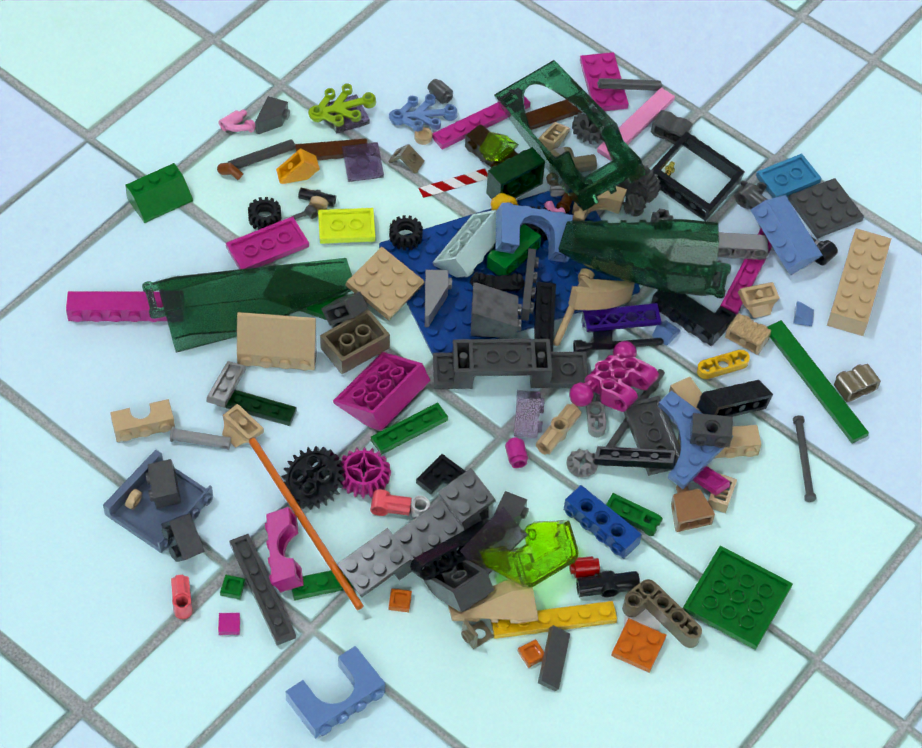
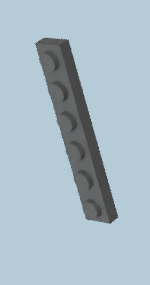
M249 534L230 540V547L276 646L295 639V631L270 582Z

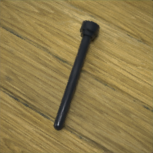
M662 338L622 340L631 342L635 347L658 346L664 343ZM582 340L573 341L574 352L603 350L594 349L593 343H586V341ZM612 341V349L621 341Z

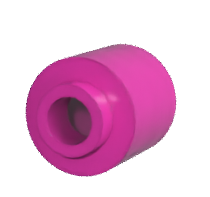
M517 437L509 439L505 444L509 463L513 468L526 466L528 455L524 440Z

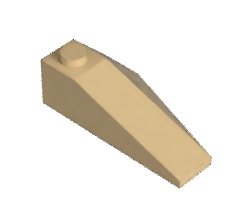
M529 576L508 579L494 585L493 592L488 594L486 598L473 604L466 611L459 612L448 605L452 621L467 620L477 622L480 619H491V622L498 623L499 619L510 620V623L538 621L534 591Z

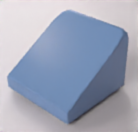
M797 301L793 323L812 326L814 309Z
M665 320L661 325L656 326L652 336L654 338H662L664 340L663 344L668 345L681 330Z

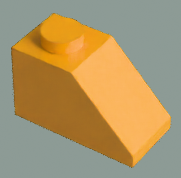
M301 148L276 169L281 184L308 180L320 170L316 156Z

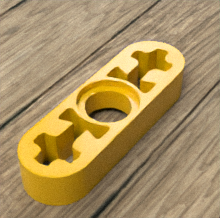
M736 350L702 360L698 364L697 375L702 379H710L744 369L748 366L750 355L745 350ZM724 361L728 364V367L723 368L718 363Z

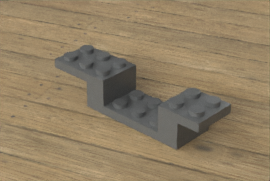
M550 339L453 340L452 353H433L434 389H473L474 376L530 375V388H571L579 382L585 383V377L588 375L586 352H551Z
M472 468L438 491L441 500L400 530L392 534L386 528L337 564L361 598L393 575L400 581L412 572L410 565L415 557L482 521L479 513L496 502V500Z

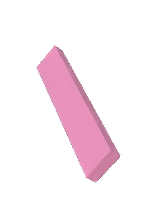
M660 88L597 148V152L611 161L658 116L661 110H665L675 100V96Z

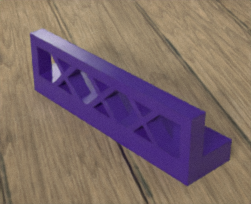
M657 303L600 310H583L581 319L582 327L586 328V332L656 326L662 323Z

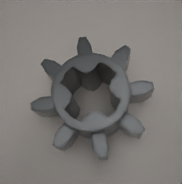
M637 194L628 195L625 198L626 202H623L625 213H630L634 217L641 215L646 208L643 196L638 197Z
M665 209L652 212L650 225H654V228L671 229L673 215H670L669 210Z

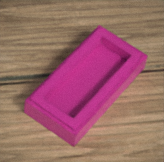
M707 466L692 480L715 496L730 487L729 480Z

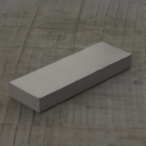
M227 361L207 395L206 402L225 407L245 373L246 366Z

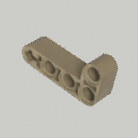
M650 579L643 580L625 595L622 610L626 616L636 617L647 609L682 645L688 648L697 646L702 634L701 626L656 582Z

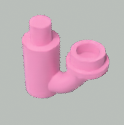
M244 109L241 111L235 110L218 121L223 131H249L252 133L256 129L255 122L251 119L246 120L242 125H237L247 115Z

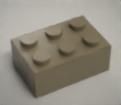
M367 309L355 318L349 319L321 334L320 348L339 372L344 374L389 349L390 334L371 311Z

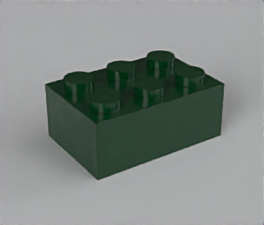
M531 147L521 151L512 158L506 159L503 163L491 167L488 170L486 194L491 199L499 193H505L518 198L542 185L545 160Z

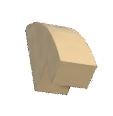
M582 278L580 287L572 286L568 304L573 310H600L618 307L631 301L635 283Z

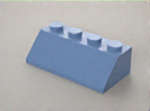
M786 195L765 200L751 209L752 214L790 275L823 256Z

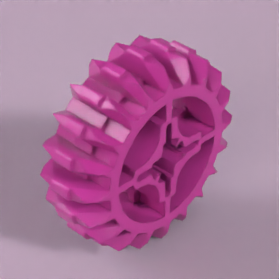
M364 446L362 451H359L356 447L354 453L349 450L348 456L343 455L342 463L344 465L342 467L346 472L342 475L346 480L340 481L344 486L342 489H346L348 494L353 492L355 498L360 494L363 499L365 495H369L372 498L375 490H385L386 484L390 482L391 470L387 458L381 456L380 451L374 453L373 448L370 451H366Z

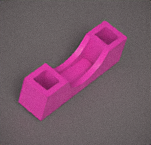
M289 507L266 514L267 523H265V529L268 533L266 544L270 557H268V564L271 568L270 582L280 592L303 586L301 566L293 558L285 557L288 543L299 534L297 517Z

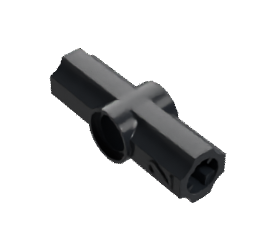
M603 571L597 576L577 578V594L579 597L601 595L607 598L613 597L619 592L631 591L640 583L639 573L631 571L615 574L614 571Z

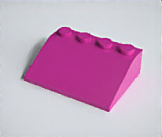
M382 352L333 400V403L366 426L382 431L431 380L423 363Z

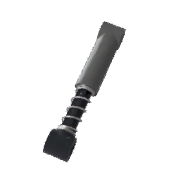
M752 183L746 184L735 194L736 202L743 208L748 207L752 209L768 200L760 194L759 189ZM812 237L823 255L815 260V262L822 266L826 265L837 255V247L829 240L823 242Z

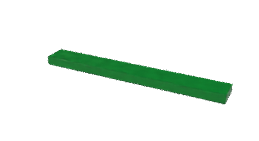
M780 320L767 326L771 330V340L848 440L853 444L867 437L869 434L868 430L783 321Z

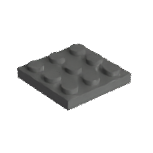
M836 178L789 195L788 200L816 239L859 223L864 218V215Z

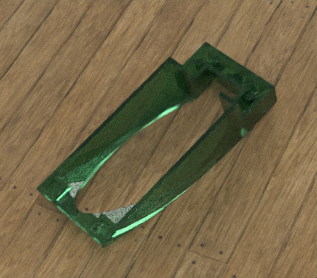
M555 60L494 94L495 99L530 148L533 147L545 160V168L582 211L599 203L597 196L604 192L615 193L617 191L616 185L626 179L632 183L646 175L641 158L624 142L617 123ZM534 84L545 86L582 111L601 132L612 161L584 177L577 170L569 151L555 158L530 129L524 106L525 90Z

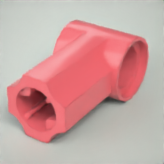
M378 489L373 492L370 511L377 516H385L388 513L409 516L412 498L391 495L386 490Z
M183 574L176 575L174 578H171L174 615L179 619H187L192 615L193 611L190 581L188 576Z

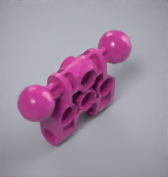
M621 341L615 345L613 355H609L605 360L598 361L595 364V369L585 377V383L579 382L571 387L569 398L575 406L584 407L591 403L594 397L593 392L599 394L602 404L624 412L638 398L636 391L631 387L647 390L659 378V373L655 367L636 358L637 350L635 345L629 341Z

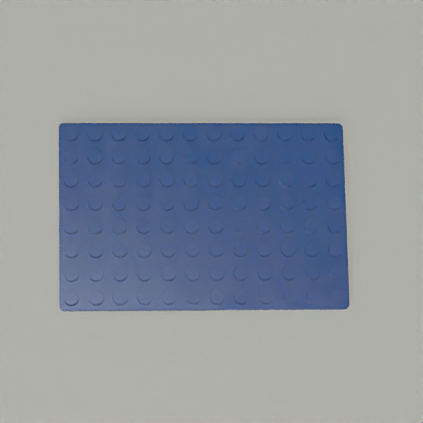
M576 182V183L569 184V185H581V184H580L579 182ZM550 191L517 200L519 206H534L535 209H537V206H541L540 209H543L546 202L552 201L556 208L557 203L561 201L563 196L552 197L550 196ZM575 196V199L572 201L570 205V211L566 214L574 215L572 214L573 206L578 196ZM488 209V210H484V211H481V212H478V213L487 212V211H492V210H491V209ZM596 210L589 213L584 221V224L604 225ZM472 214L423 229L421 244H418L417 248L413 246V250H409V247L406 248V251L403 250V247L399 250L397 245L394 247L390 240L380 242L379 249L381 247L386 249L425 281L426 270H442L434 266L432 262ZM542 238L540 248L536 250L535 257H539L538 268H534V272H537V281L532 284V287H536L537 282L556 284L554 321L564 318L569 306L572 286H578V275L583 268L589 269L595 274L593 279L634 282L632 295L640 292L637 281L619 251L573 248V255L564 263L548 260V239L544 240ZM491 251L486 253L484 260L477 264L470 276L456 278L448 273V278H452V289H448V297L429 327H425V283L407 301V305L432 356L433 353H452L453 340L501 338L471 336L473 286L470 280L476 272L478 274L498 276L487 268V256ZM527 259L510 275L514 273L516 275L521 274L525 281ZM525 284L518 291H504L518 296V304L523 305ZM531 298V302H534L533 314L529 313L528 321L521 320V331L534 327L535 298ZM575 310L574 314L582 312L583 310Z

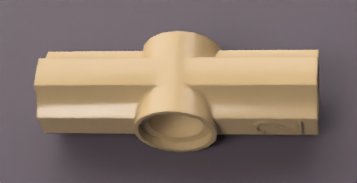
M573 403L567 404L561 413L552 419L551 425L536 442L539 452L544 455H550L559 442L566 438L567 432L581 416L582 412L578 406H575Z

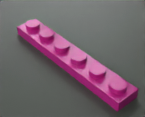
M520 91L432 133V138L441 149H445L465 139V135L480 124L488 128L530 108V101Z

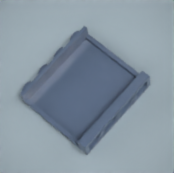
M155 450L103 504V508L108 518L162 553L166 548L170 547L168 541L163 537L161 524L189 513L192 519L195 520L205 505L208 506L212 502L213 490L211 485L205 488L175 468L181 503L157 508L155 502L150 501L148 490H151V484L148 485L145 474L149 472L147 464L164 461L162 453ZM137 489L142 492V498L137 507L131 510L125 506V503L130 493Z

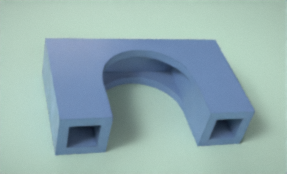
M509 202L501 203L497 209L495 251L513 254L520 243V225L533 224L540 227L547 235L549 243L548 260L566 263L573 255V215L564 212H552L547 209H535L530 206L513 205Z
M356 646L338 657L339 668L354 687L352 694L343 702L330 704L321 701L315 696L304 680L285 691L286 701L315 739L320 735L325 736L331 731L332 727L338 723L343 724L349 719L350 715L355 712H361L368 703L373 700H379L385 693V682Z

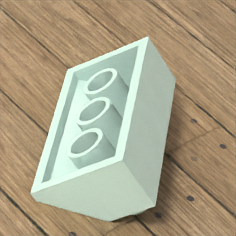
M496 210L472 214L432 262L434 266L442 270H448V273L456 278L470 276L477 264L484 260L486 253L494 248L496 242Z

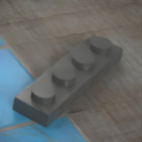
M536 249L528 250L521 320L525 321L529 320V313L533 314L534 302H531V298H535L536 287H532V284L537 281V272H534V268H538L539 257H535Z

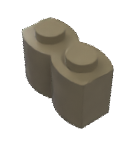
M859 364L851 371L840 372L836 376L834 386L845 401L850 402L862 395H867L877 390L881 380L869 364Z

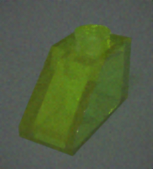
M489 132L479 151L490 162L493 160L501 161L515 150L519 144L505 134Z

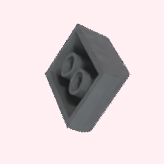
M467 559L430 580H424L430 591L439 600L459 612L470 609L473 604L486 598L488 594L494 591L487 571Z

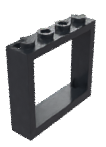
M687 131L651 169L654 174L658 175L657 178L660 180L661 191L704 221L713 214L741 182L745 173L738 165H735L725 156L719 154ZM683 146L731 178L710 204L662 171L663 167Z

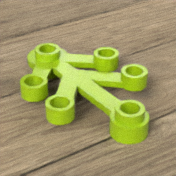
M346 83L342 85V92L333 105L327 106L330 100L336 97L335 90L327 88L324 91L325 97L319 105L312 106L309 109L308 115L314 122L326 120L337 127L344 124L343 116L351 119L353 122H359L361 120V112L359 110L350 111L347 109L360 105L368 109L373 108L376 105V97L373 93L366 92L361 98L344 102L348 95H351L353 92L352 85ZM335 112V113H337V115L333 116V115H330L329 113Z

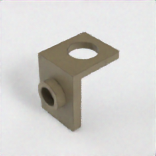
M410 144L396 149L388 161L392 163L401 159L414 174L418 172L425 162Z
M464 620L462 623L461 636L466 643L470 644L473 650L494 637L482 620L473 626L467 620ZM475 630H484L485 637L478 639V634Z

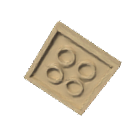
M381 247L345 285L354 293L361 292L366 303L387 320H390L424 285L425 281Z

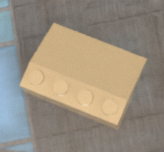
M237 313L238 364L262 366L264 368L277 367L282 369H301L304 371L315 370L317 354L316 318Z

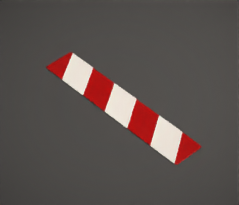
M484 168L418 189L422 197L425 198L486 180L488 173Z

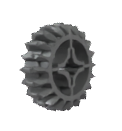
M630 159L623 161L614 172V184L617 187L627 189L625 196L627 197L630 194H637L638 197L643 196L645 204L653 201L661 188L660 180L657 179L658 175L654 174L653 170L648 168V165H643L642 161L640 163L637 160L632 161Z

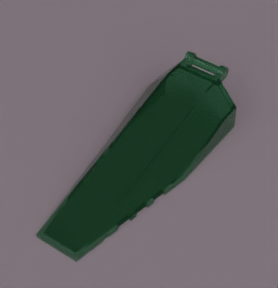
M347 258L220 272L172 275L156 279V282L146 281L142 284V289L146 293L150 318L157 319L166 316L175 352L177 353L237 337L238 312L290 316V314L297 311L303 312L307 310V307L316 303L319 305L351 292L352 290L345 284L352 277ZM159 290L163 303L162 308L157 307L154 291Z

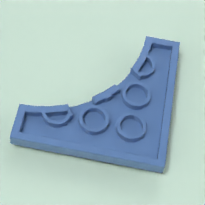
M670 391L659 402L658 407L676 424L679 431L681 451L674 469L668 474V479L684 489L724 448L690 444L693 413H703L676 393Z

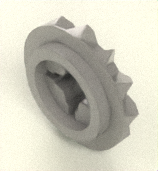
M580 448L575 452L572 451L567 457L566 464L568 470L577 477L584 478L593 475L598 468V465L594 464L595 453H590L588 449L584 451ZM585 458V463L580 468V461Z

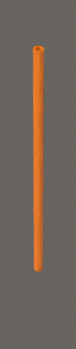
M256 438L250 439L249 444L356 610L362 609L364 605L262 447Z

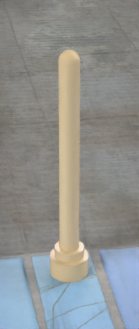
M581 269L578 275V286L580 287L582 278L593 279L595 274L589 269ZM570 305L553 341L555 346L560 345L575 310Z

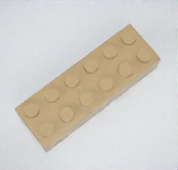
M855 229L827 326L864 336L892 238Z

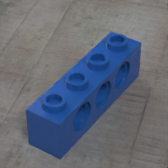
M582 485L565 499L563 509L569 517L576 519L582 528L593 533L599 542H604L610 547L614 554L624 559L640 544L642 534Z

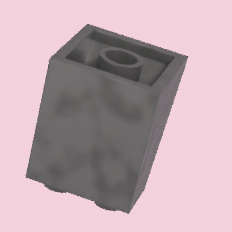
M473 283L471 336L516 338L517 331H521V319H518V315H521L522 304H518V296L483 284Z

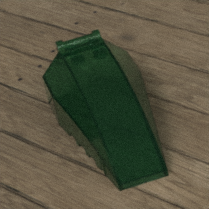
M659 219L658 222L640 220L639 222L627 223V220H620V223H608V220L595 222L567 221L558 248L559 252L602 274L629 283L671 293L699 296L714 295L716 298H724L727 276L732 268L730 264L717 262L720 241L718 222L688 219ZM715 272H720L718 286H712Z

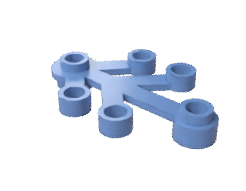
M427 94L425 101L416 110L408 112L412 107L418 105V97L412 95L408 97V102L401 109H395L389 113V119L394 125H402L404 123L412 127L414 131H422L423 123L429 125L433 130H438L441 128V120L439 118L430 119L429 117L443 116L446 120H455L457 118V108L452 104H448L444 109L426 110L436 102V97L433 94Z

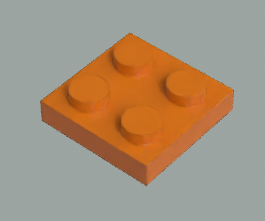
M628 618L611 656L650 673L667 635Z

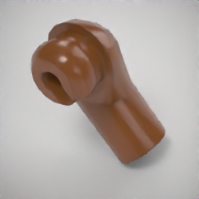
M220 163L217 166L219 174L232 175L237 180L244 174L232 163Z

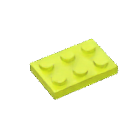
M373 208L318 210L320 244L375 242Z

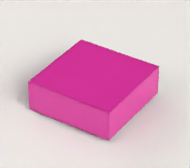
M219 613V635H240V613Z

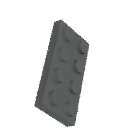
M660 396L635 401L624 411V415L637 448L676 450V465L681 449L667 414L658 407L661 401ZM645 468L648 476L672 470Z

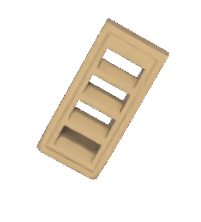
M554 122L539 137L537 149L545 152L558 148L570 132V128Z
M720 474L731 483L728 488L729 490L722 491V493L728 495L720 493L716 495V497L725 499L723 501L714 498L715 495L711 493L708 503L712 509L726 513L737 479Z

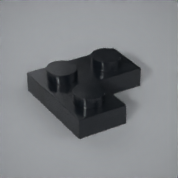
M441 454L416 479V484L432 494L443 482L449 484L466 471Z

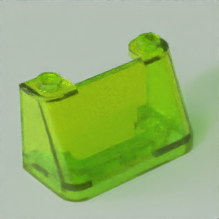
M569 520L534 521L524 530L526 542L524 546L513 550L498 551L496 548H488L480 552L487 568L522 587L536 586L574 563L579 554Z

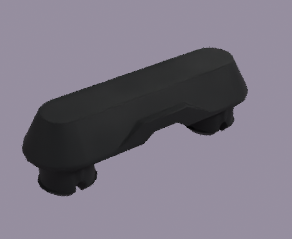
M476 272L471 278L470 283L472 286L473 283H479L501 291H518L523 288L525 281L521 274L516 275V273L494 276L484 275L483 273L478 274Z

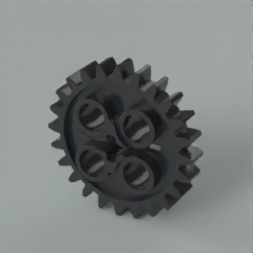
M315 446L312 451L307 447L306 453L300 450L299 457L293 455L295 460L293 462L287 461L290 467L284 468L287 474L281 477L285 480V485L302 509L307 506L312 510L313 505L320 509V503L322 502L327 506V500L334 501L332 495H339L340 493L337 489L344 487L340 482L346 480L342 475L346 472L342 467L344 464L331 449L327 450L325 447H322L320 450Z

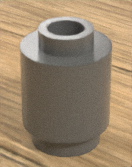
M433 79L428 84L427 89L429 93L433 94L441 104L452 100L453 90L442 80Z

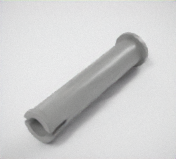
M174 426L170 433V442L174 440L227 450L231 446V437L175 429Z

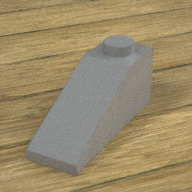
M426 270L425 327H429L448 297V289H452V278H448V270Z

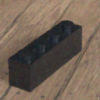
M665 282L654 293L651 304L657 303L660 313L683 327L687 332L697 336L702 342L713 346L725 333L726 320L670 283Z
M760 380L748 381L703 392L697 408L703 414L734 417L766 409L773 393Z

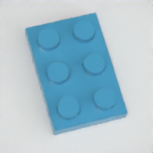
M802 153L757 171L756 174L758 180L766 184V190L772 198L784 195L787 197L819 184L822 179Z

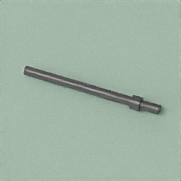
M658 369L659 378L647 390L643 391L638 400L647 399L652 392L656 391L660 380L665 374L662 369ZM626 418L606 447H615L629 427Z

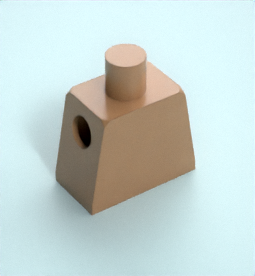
M677 485V493L673 495L671 501L675 531L680 532L711 525L715 513L700 489L689 491L688 485L684 489Z

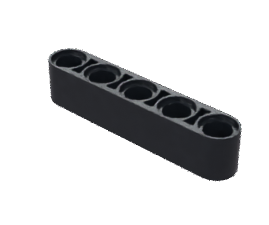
M486 518L415 557L410 565L411 571L423 580H430L499 542L505 535V528L493 519Z

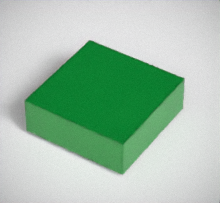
M225 574L220 596L240 600L246 579Z

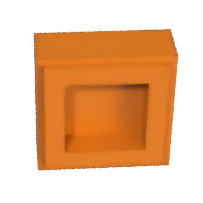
M391 588L388 610L409 612L412 591Z
M536 639L518 648V653L528 668L543 660L544 651Z

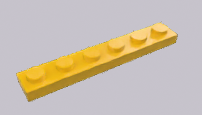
M613 601L538 610V621L510 623V620L499 619L498 623L491 622L494 639L549 632V627L553 625L566 630L612 624L617 622V616Z

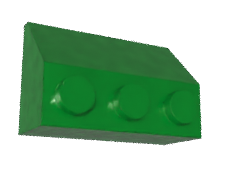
M175 163L125 185L127 199L144 223L193 201L184 176Z

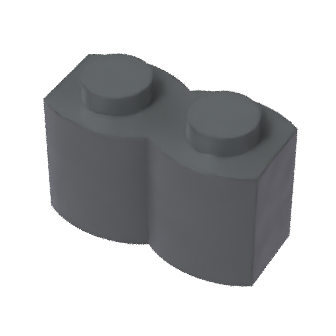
M661 110L652 124L651 133L675 144L686 131L691 133L693 123L685 118L675 116L672 112Z

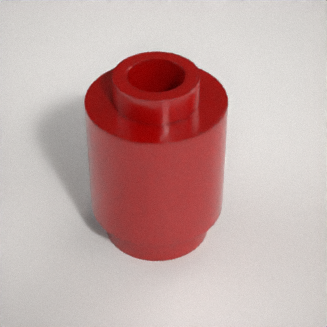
M593 556L573 558V561L569 562L570 574H574V578L592 577L599 574V559L593 558Z

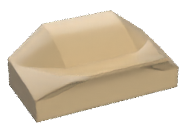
M773 282L741 288L738 291L745 308L749 310L753 318L770 315L774 304L780 299Z
M238 404L223 414L224 429L222 435L224 437H231V444L235 448L244 443H249L250 439L257 438L264 433V428Z

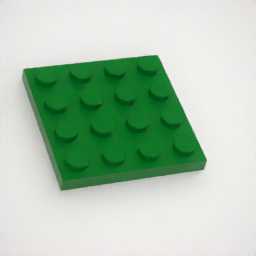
M719 546L682 609L696 619L756 650L791 590L793 583Z

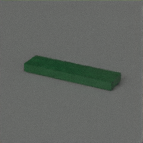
M234 390L227 405L224 407L231 409L238 404L249 415L287 426L291 425L297 411L295 406L239 390Z

